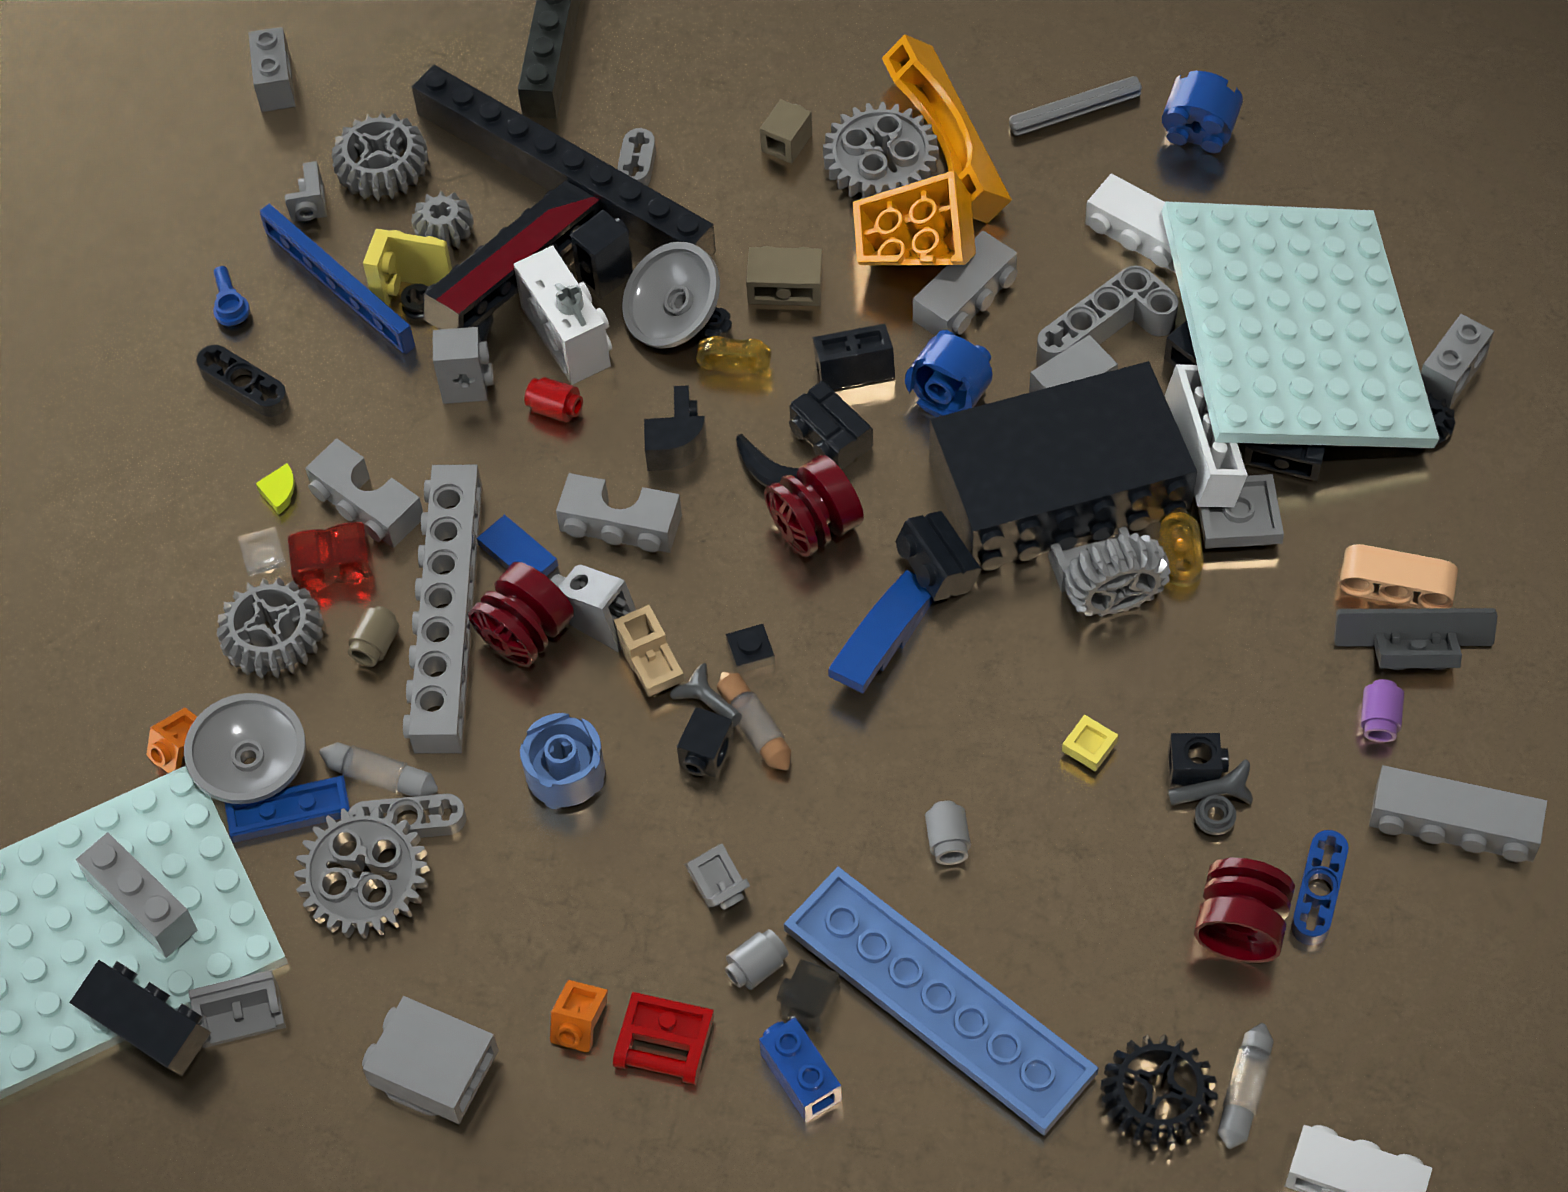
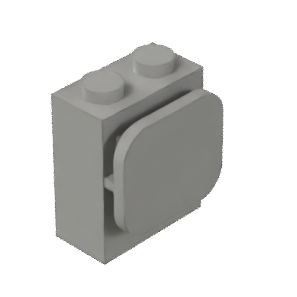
M403 996L397 1008L392 1007L387 1013L383 1022V1033L377 1044L373 1043L368 1047L362 1061V1066L369 1085L384 1091L391 1100L425 1115H439L460 1124L499 1049L494 1034Z

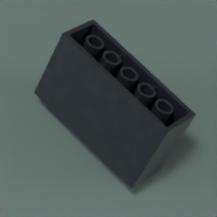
M1149 361L930 419L929 462L955 530L981 570H994L1002 564L1020 559L1031 560L1039 554L1052 551V544L1059 543L1062 550H1068L1082 542L1093 539L1097 541L1107 539L1113 534L1118 533V528L1121 527L1137 531L1144 529L1149 524L1164 520H1178L1191 513L1197 469Z

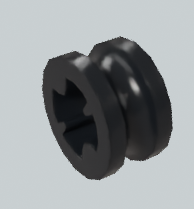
M412 284L402 291V310L408 318H424V303L418 305L417 302H412L411 300L417 298L419 301H423L424 293L428 286Z

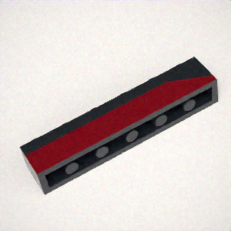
M566 180L554 190L548 191L542 200L533 207L527 208L518 219L508 227H503L488 243L479 246L474 254L461 264L455 265L450 273L439 282L428 287L423 297L424 320L440 330L476 327L519 292L513 264L550 246H554L560 257L572 248L570 234L599 213V199Z

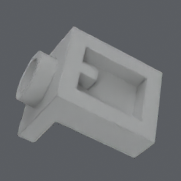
M317 161L303 163L304 178L298 179L300 192L285 195V203L293 222L327 217L324 182Z

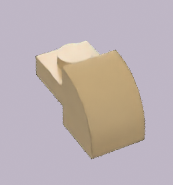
M650 605L613 620L626 660L633 674H637L648 697L685 681L684 673L668 646L666 634Z

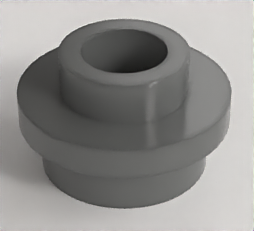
M1211 795L1201 800L1197 805L1195 821L1202 831L1211 835H1222L1229 832L1235 825L1236 810L1227 798L1221 795ZM1217 813L1222 817V820H1212L1208 815Z

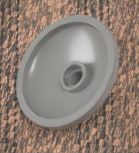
M688 242L665 244L646 255L630 275L623 295V317L631 334L642 343L655 348L678 346L694 337L712 316L719 298L720 276L714 260L703 249Z
M258 693L232 695L207 707L191 725L184 744L185 764L194 783L210 797L232 804L254 803L279 793L296 777L306 753L305 733L294 711L280 700ZM247 758H256L253 763H243Z

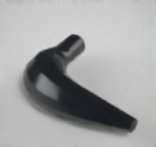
M743 434L737 435V446L745 465L752 476L763 486L767 487L772 483H780L781 478L785 475H792L798 479L797 471L799 468L787 467L774 462Z

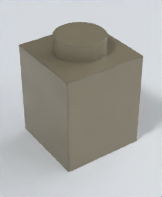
M780 99L760 127L761 151L792 164L812 136V112L806 110L801 105L792 104Z

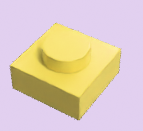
M1084 714L1063 742L1062 752L1096 772L1117 744L1118 734Z

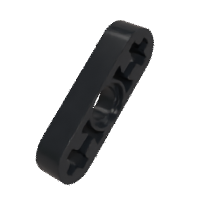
M221 345L206 346L198 353L196 358L201 376L206 381L264 416L274 417L287 409L289 399L285 386L279 380ZM221 360L223 368L214 363H218ZM240 375L252 377L251 382L245 386L239 387L233 384L234 379ZM263 394H265V395H267L268 397H271V398H268V399L265 401V400H264V397H263Z

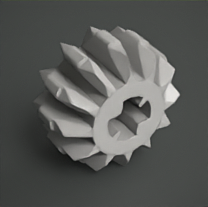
M441 190L437 197L433 198L426 194L425 203H416L415 213L412 214L411 219L415 235L422 237L433 236L446 241L447 246L452 245L458 249L460 240H469L470 230L473 229L474 224L473 215L470 213V207L466 199L459 200L455 192L446 197Z

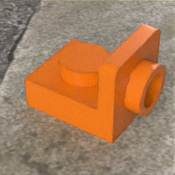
M183 708L151 726L146 753L147 757L167 773L181 768L185 739L197 716L187 708Z
M568 980L551 1011L550 1042L567 1048L589 1052L593 1045V1029L607 1003L608 990Z

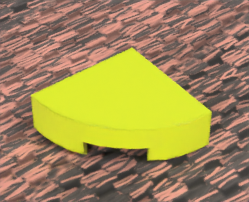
M288 463L256 483L258 491L278 515L290 505L295 487V479Z

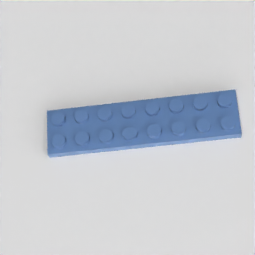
M839 866L784 923L785 932L1044 1136L1098 1074L1099 1067Z

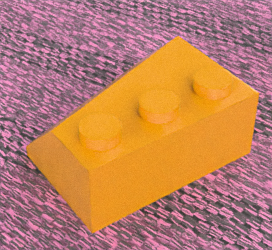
M954 170L853 202L856 254L859 265H966L976 254L970 193Z

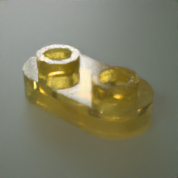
M711 336L700 341L696 360L699 365L712 371L761 374L770 367L772 351L758 339L740 340Z
M1181 512L1172 513L1163 519L1159 533L1160 546L1163 547L1170 562L1169 568L1171 573L1169 574V582L1181 587L1191 586L1201 578L1204 564L1199 525L1189 514ZM1177 534L1182 535L1184 539H1175L1173 536ZM1183 567L1188 569L1189 571L1181 572L1178 571L1177 568Z

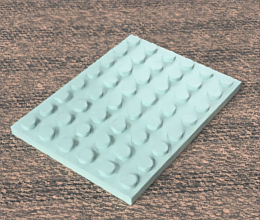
M1165 201L1161 212L1215 442L1434 448L1439 440L1438 432L1374 210Z
M186 766L0 850V1100L125 1041V1039L69 1003L98 960L113 967L116 961L122 963L138 974L134 982L145 988L151 982L171 995L166 1003L175 1009H178L181 1003L192 1009L188 990L260 972L273 971L288 964L211 797L198 788L190 777ZM107 832L188 909L198 931L167 958L87 881L76 861L82 853Z

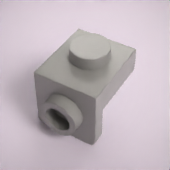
M722 843L684 864L708 907L720 904L724 910L744 899L741 891L750 886L747 879L741 878Z

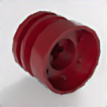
M818 455L800 466L797 471L798 479L792 475H785L781 478L780 483H772L764 490L765 502L774 523L791 547L804 557L814 554L818 547L827 546L831 541L830 532L835 536L841 537L861 525L864 521L863 508L854 487L842 469L826 455Z
M513 562L494 583L496 592L487 591L481 597V602H477L468 612V617L475 631L497 653L519 666L529 667L538 658V653L543 652L547 648V637H556L574 617V609L565 594L547 576L525 563Z
M1230 857L1212 863L1209 867L1207 883L1203 893L1205 902L1200 905L1194 931V937L1198 943L1212 953L1240 962L1261 963L1272 961L1279 957L1287 926L1284 919L1289 915L1295 884L1291 877L1270 864L1248 858Z

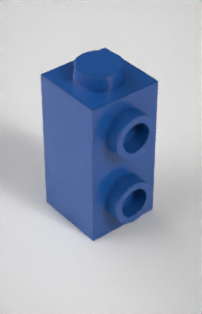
M796 1017L786 1023L783 1021L777 1022L763 1033V1037L759 1039L761 1056L805 1122L842 1101L841 1084Z

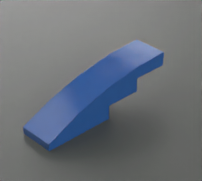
M906 570L869 611L829 667L828 674L830 678L864 694L878 670L884 671L898 647L903 649L934 601L928 590L919 585L916 574Z

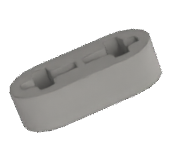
M635 128L625 134L618 162V170L630 177L633 173V168L639 167V172L632 176V178L646 186L649 185L656 155L655 138L652 132L643 128ZM638 144H642L640 153H635V148L638 147Z

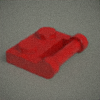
M632 992L615 1048L613 1067L627 1069L628 1066L681 1077L683 1083L696 1085L714 1020V1010ZM634 1039L689 1051L687 1059L684 1061L632 1049Z

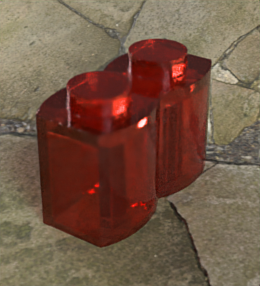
M343 523L326 530H305L288 536L291 575L294 582L298 584L299 589L306 588L309 592H316L333 583L355 585L373 576L369 537L364 523Z

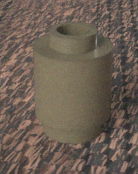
M381 606L366 608L348 640L350 646L347 651L348 655L356 662L369 667H373L378 661L383 660L400 628L399 623L395 619V614Z

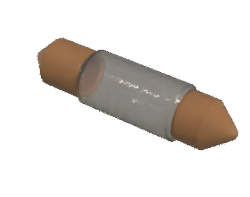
M722 672L717 690L724 700L742 714L738 725L757 754L762 756L769 767L788 770L792 751L784 740L785 737L758 696L750 690L739 673Z

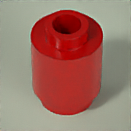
M542 377L541 379L533 378L525 392V405L530 407L534 413L566 423L571 421L573 417H577L583 406V397L580 396L578 387L547 377Z

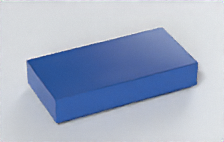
M505 514L477 537L478 545L506 569L513 562H522L534 567L547 576L558 567L557 558Z

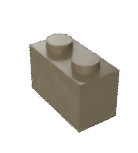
M749 247L746 278L748 304L821 306L822 249L809 247Z

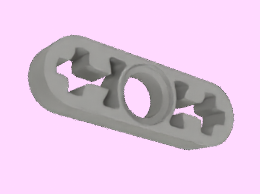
M453 794L362 801L353 805L348 811L350 817H354L358 805H362L366 815L370 816L373 808L378 806L382 812V819H384L383 814H388L390 811H393L398 816L402 811L412 810L418 814V817L410 825L411 828L408 834L417 832L420 838L453 835L459 832L466 823L463 803ZM451 808L453 813L450 815V820L443 821L441 816L444 814V809ZM429 809L430 815L428 816L430 823H426V817L423 810Z

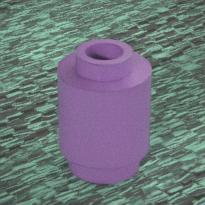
M1380 679L1375 680L1373 684L1364 688L1360 725L1364 729V736L1371 741H1394L1397 733L1402 728L1404 691L1395 682Z

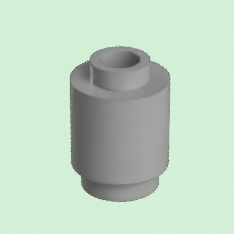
M953 801L935 803L925 814L930 852L935 856L936 862L939 864L953 865L961 863L968 858V850L971 848L965 809L960 805H956Z
M768 929L763 934L757 932L726 956L729 965L725 967V971L737 987L741 988L745 985L748 989L752 990L782 967L783 960L789 956V953L784 943L772 930Z

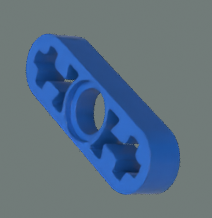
M1333 830L1321 831L1312 839L1292 919L1291 930L1294 937L1306 945H1317L1327 938L1340 889L1349 847L1345 837ZM1326 845L1334 847L1329 868L1321 866ZM1314 879H1323L1330 884L1332 891L1328 895L1318 896L1311 892L1308 883ZM1311 907L1319 909L1314 931L1306 929V921L1308 920Z

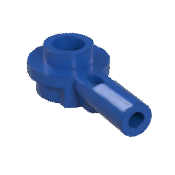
M218 266L214 269V276L219 293L216 295L213 314L217 322L222 325H237L248 317L250 306L246 298L237 293L236 289H233L227 267Z

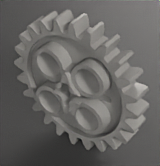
M881 102L879 109L874 110L870 103H866L865 112H861L854 107L853 117L841 114V124L832 123L831 133L825 134V144L823 145L824 168L829 170L830 180H837V188L839 190L849 186L850 197L861 192L863 199L870 197V195H876L931 178V172H935L937 169L939 147L937 146V135H932V125H924L923 115L912 118L911 108L903 113L899 112V104H895L891 110H886L885 103Z
M358 805L354 817H350L345 808L341 809V821L337 823L328 815L326 822L329 828L324 831L314 826L312 829L318 839L315 842L310 840L302 842L309 851V855H298L296 857L297 861L306 867V869L294 872V876L298 881L305 882V884L296 889L297 893L301 897H309L303 903V906L308 912L316 910L313 918L318 924L328 919L327 928L332 933L342 925V933L346 938H350L355 928H358L363 939H367L369 927H374L380 936L384 935L383 923L387 921L395 928H398L399 922L396 916L399 913L408 917L412 916L407 906L408 903H422L421 897L415 891L416 888H428L427 881L419 876V874L430 871L427 862L418 861L428 855L424 846H416L421 840L417 832L408 834L411 826L406 819L396 825L397 816L393 811H390L382 819V812L378 806H375L370 816H367L362 805ZM349 841L357 843L355 851L350 855H339L340 847L344 843ZM386 849L396 850V855L390 862H378V857L382 851ZM330 863H336L344 868L328 869L327 866ZM367 865L372 873L362 872L360 878H357L353 871H363L364 866ZM381 875H385V876L397 875V879H396V880H387V879H385L384 877H382ZM338 880L347 881L343 892L338 895L329 894V888L334 882ZM378 887L386 888V894L381 901L374 903L368 901V896L373 889Z

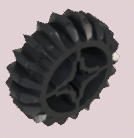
M1147 1034L1143 1037L1142 1047L1133 1040H1130L1126 1046L1127 1053L1117 1049L1113 1056L1115 1064H1106L1104 1074L1107 1078L1102 1079L1100 1090L1106 1093L1102 1096L1101 1105L1103 1108L1111 1109L1107 1116L1109 1124L1121 1122L1118 1130L1121 1137L1131 1131L1135 1133L1133 1138L1135 1146L1140 1145L1143 1138L1149 1139V1146L1152 1151L1158 1148L1159 1141H1165L1167 1148L1171 1151L1175 1148L1176 1137L1186 1145L1191 1143V1132L1201 1135L1206 1127L1204 1121H1211L1213 1119L1214 1110L1211 1106L1216 1105L1218 1100V1094L1212 1091L1216 1087L1217 1080L1215 1076L1207 1075L1210 1070L1209 1061L1196 1063L1199 1056L1197 1048L1187 1053L1184 1052V1041L1182 1039L1176 1042L1175 1047L1167 1045L1168 1037L1165 1034L1160 1037L1159 1044H1153L1152 1039ZM1148 1066H1161L1159 1069L1150 1072L1141 1069ZM1175 1072L1183 1076L1188 1082L1193 1096L1186 1094V1089L1176 1083L1174 1080ZM1166 1080L1163 1095L1161 1097L1157 1096L1155 1103L1151 1105L1155 1088H1161L1163 1081ZM1124 1088L1131 1090L1132 1096L1141 1100L1144 1105L1142 1113L1137 1111L1128 1101ZM1163 1113L1177 1115V1117L1170 1119H1157Z

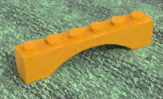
M904 34L882 57V60L894 84L909 98L924 116L926 122L932 125V131L937 135V140L945 155L948 172L954 170L970 193L972 218L989 223L1012 199L933 46Z

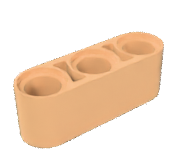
M1356 544L1347 547L1345 550L1339 587L1350 595L1421 609L1451 608L1454 603L1458 568L1455 564L1442 559Z

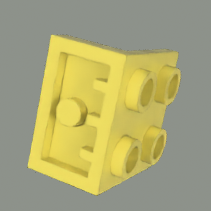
M375 229L363 261L369 290L387 306H389L392 296L398 295L401 281L430 286L439 282L452 270L446 241L433 236L422 237L405 234L398 230Z

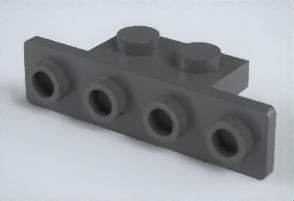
M1494 608L1338 609L1336 611L1334 642L1336 646H1374L1380 668L1404 670L1406 668H1430L1433 670L1460 668L1462 659L1460 646H1492L1494 644L1498 615Z

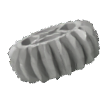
M382 111L378 118H371L367 114L365 121L360 122L354 119L352 128L343 127L342 136L335 137V147L332 148L333 169L335 174H337L339 182L343 187H348L352 195L360 192L364 200L370 195H374L378 202L382 195H389L393 199L395 192L400 191L406 194L407 185L417 186L418 177L425 176V166L428 165L426 141L423 139L418 127L412 126L408 118L400 120L396 113L386 118ZM404 149L405 153L400 157L399 153ZM360 156L361 160L358 163H355L357 157Z
M1133 533L1129 537L1120 534L1115 539L1109 540L1107 538L1103 543H1093L1091 549L1082 550L1080 557L1070 561V566L1065 570V590L1068 598L1075 605L1077 612H1084L1086 616H1092L1097 613L1100 617L1106 614H1117L1134 607H1141L1143 602L1152 601L1154 594L1161 593L1164 590V585L1170 581V562L1158 540L1151 539L1149 535L1140 537L1138 533Z
M279 577L273 584H269L266 579L262 578L261 586L254 587L247 582V591L245 593L234 591L233 598L235 602H224L223 609L225 613L218 615L220 627L217 628V637L219 642H221L220 647L223 654L229 658L230 663L235 668L241 666L242 671L247 676L256 671L257 676L263 679L268 671H272L273 676L279 678L280 670L285 668L294 674V664L299 662L307 665L308 658L306 653L317 654L318 647L316 642L322 641L323 632L321 628L323 627L324 620L322 614L319 613L318 602L311 597L310 592L306 588L299 589L298 584L294 580L286 586ZM265 621L269 623L271 628H274L276 634L272 633L270 627L267 628Z

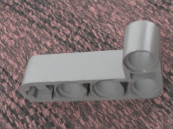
M1137 265L1129 266L1040 331L1037 338V366L1039 367L1088 335L1100 345L1132 320L1151 335L1166 336L1175 329L1179 303L1178 297L1148 269Z

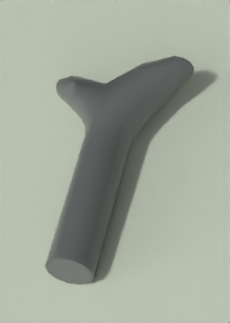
M706 663L701 664L693 672L688 683L675 687L670 693L672 699L696 698L702 700L718 715L733 719V727L737 726L742 720V714L710 688L707 681Z
M1247 759L1243 760L1234 770L1222 778L1169 789L1171 805L1222 794L1235 796L1251 804L1253 801L1252 793L1245 785L1249 776L1250 762Z

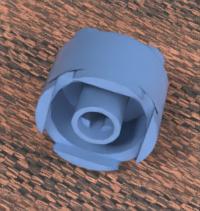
M566 713L550 714L534 722L527 730V736L520 747V757L527 785L533 795L551 809L580 804L600 791L604 784L605 763L598 732L589 721L583 718L579 720L569 717V714Z

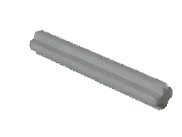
M1131 76L1009 117L1010 129L1013 135L1019 136L1141 95V83L1136 76Z

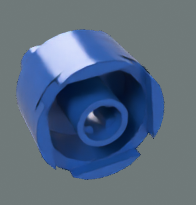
M1190 71L1185 78L1181 79V75L1178 76L1174 81L1162 115V124L1168 132L1167 139L1175 145H1185L1189 142L1201 145L1209 153L1221 152L1222 147L1229 142L1243 103L1241 92L1236 87L1234 93L1227 87L1228 80L1214 73Z
M941 330L928 341L905 374L906 388L909 394L912 389L919 397L916 403L934 417L973 408L992 381L993 374L989 363L991 355L983 346L973 345L969 341L955 336L948 330Z

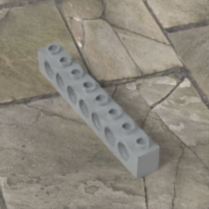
M432 465L431 480H425L424 500L425 503L429 504L428 512H422L421 532L422 535H426L425 545H419L418 564L419 568H423L422 578H416L415 597L416 601H420L419 611H414L412 615L413 634L417 635L416 645H411L409 649L410 668L414 669L413 680H407L406 699L407 703H411L410 715H404L403 735L405 739L410 738L414 753H462L472 625L469 621L468 612L473 608L478 546L477 537L479 533L482 482L478 465ZM449 506H455V507L450 508V509H445V508H447V507H449ZM447 538H454L450 541H443ZM444 571H451V572L448 573V574H444V575H441V574H440V573H442V572H444ZM441 604H449L444 608H436ZM441 637L446 638L441 642H433L434 640ZM439 671L444 672V673L441 674L440 676H436V677H431V676H430L431 674H433V673H435V672H439ZM433 706H441V708L437 711H427L429 708Z

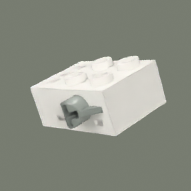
M550 246L514 263L521 307L571 385L611 367L609 351L613 348L606 333V329L609 328L607 317L601 308H594L587 286L584 282L578 283L554 246Z

